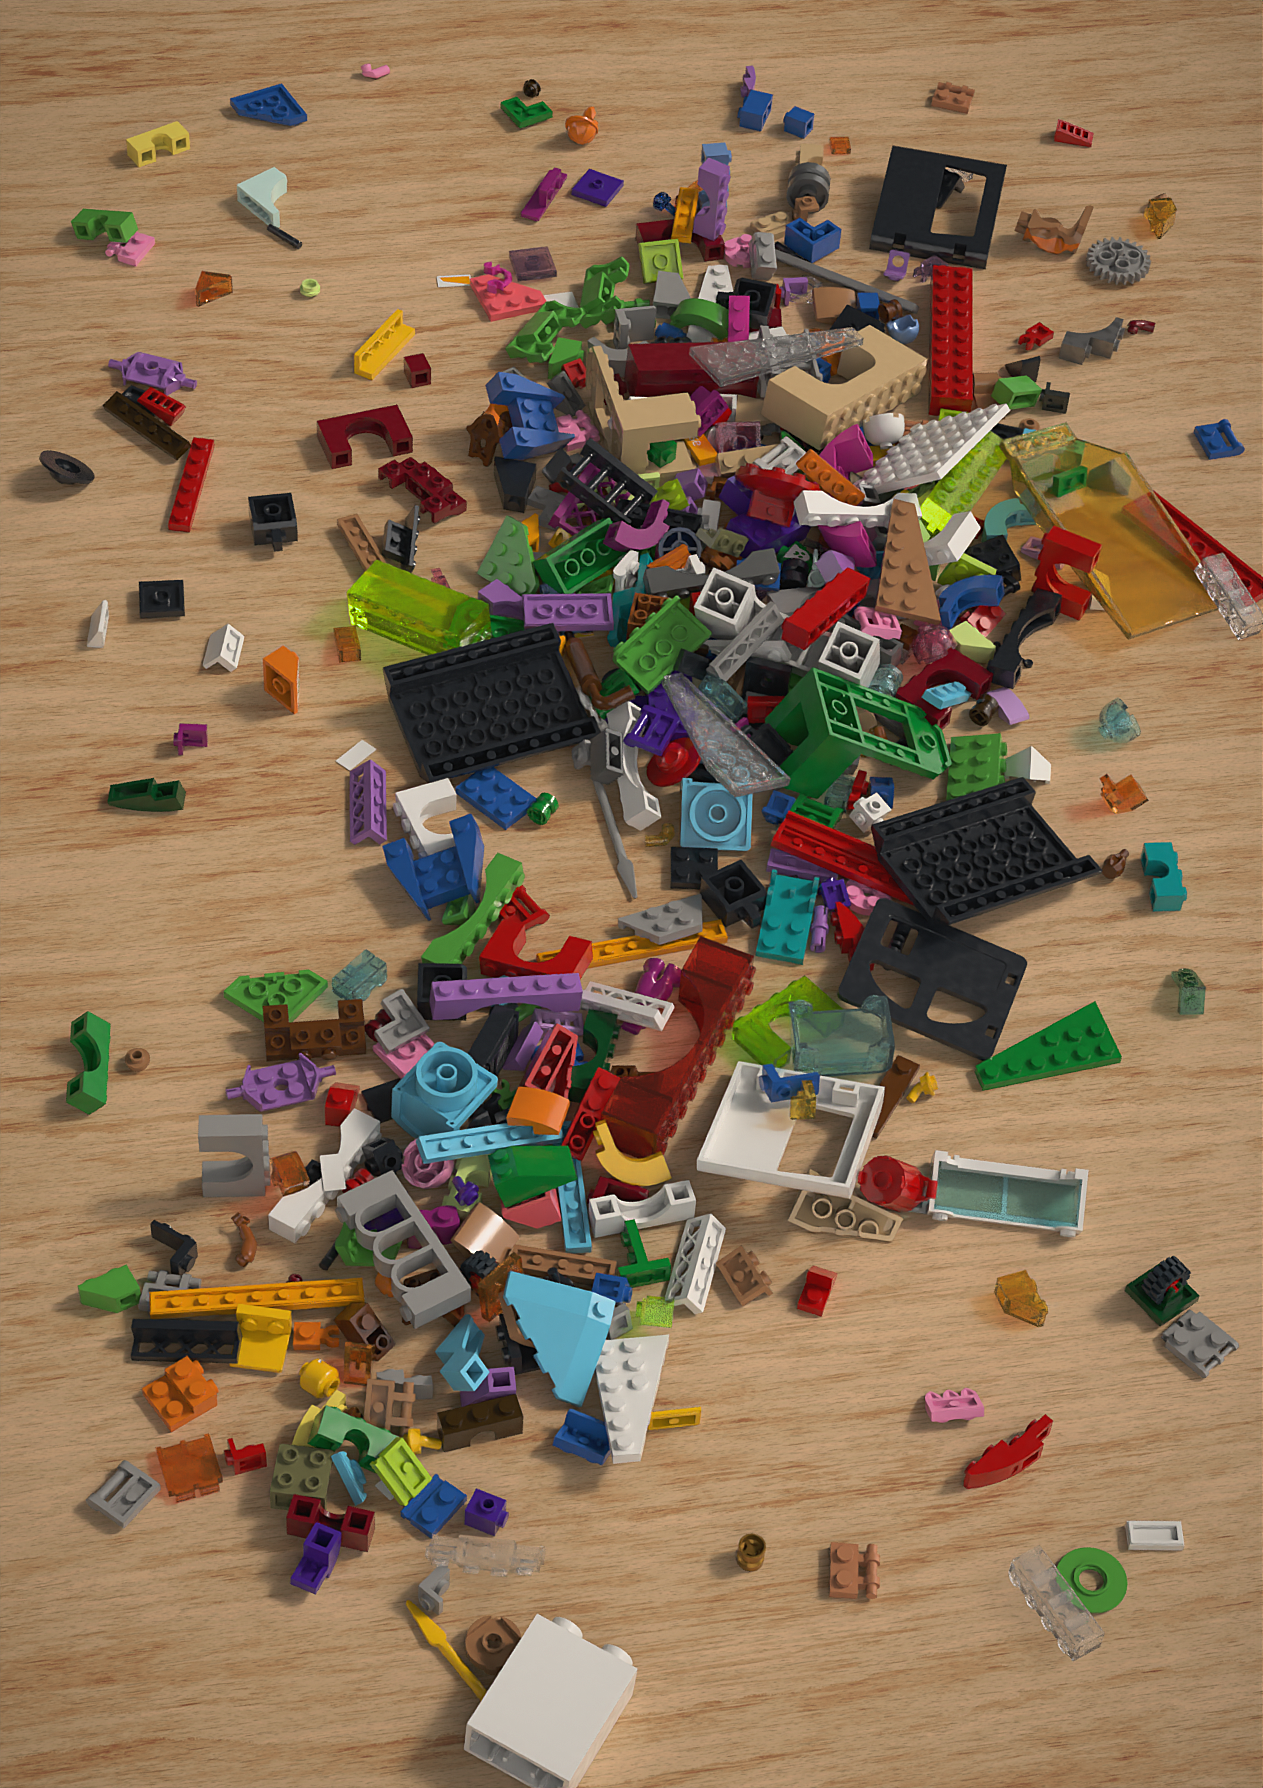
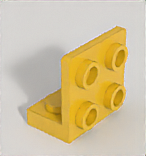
M238 1304L236 1318L239 1321L242 1342L238 1364L229 1363L231 1367L281 1373L292 1331L291 1311Z

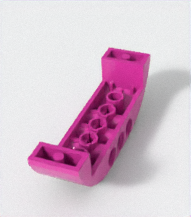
M858 424L852 425L836 436L819 455L849 481L850 472L859 473L873 468V454ZM861 521L846 526L837 525L829 527L828 525H817L830 551L833 550L853 557L855 567L870 568L877 566L876 550Z

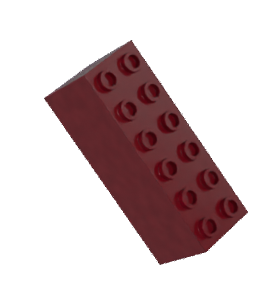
M749 341L628 344L624 381L632 397L649 398L688 393L690 397L700 386H703L709 392L716 390L720 394L737 395V397L738 395L756 398L760 366Z

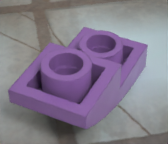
M753 65L746 66L745 74H743V86L740 88L742 98L748 96L751 89L755 90L756 74Z

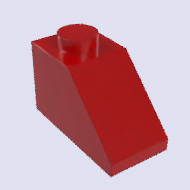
M338 1082L330 1086L325 1103V1125L340 1127L356 1107L360 1086Z

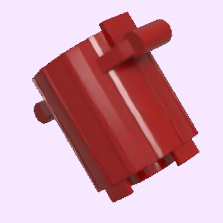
M890 1156L874 1157L863 1166L862 1171H859V1191L863 1193L869 1202L896 1212L911 1211L921 1202L936 1199L938 1181L931 1180L922 1175L916 1166Z

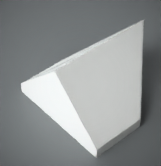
M1032 746L1005 759V779H1009V776L1024 777L1025 779H1032L1034 782L1036 780H1045V783L1050 784L1051 764Z

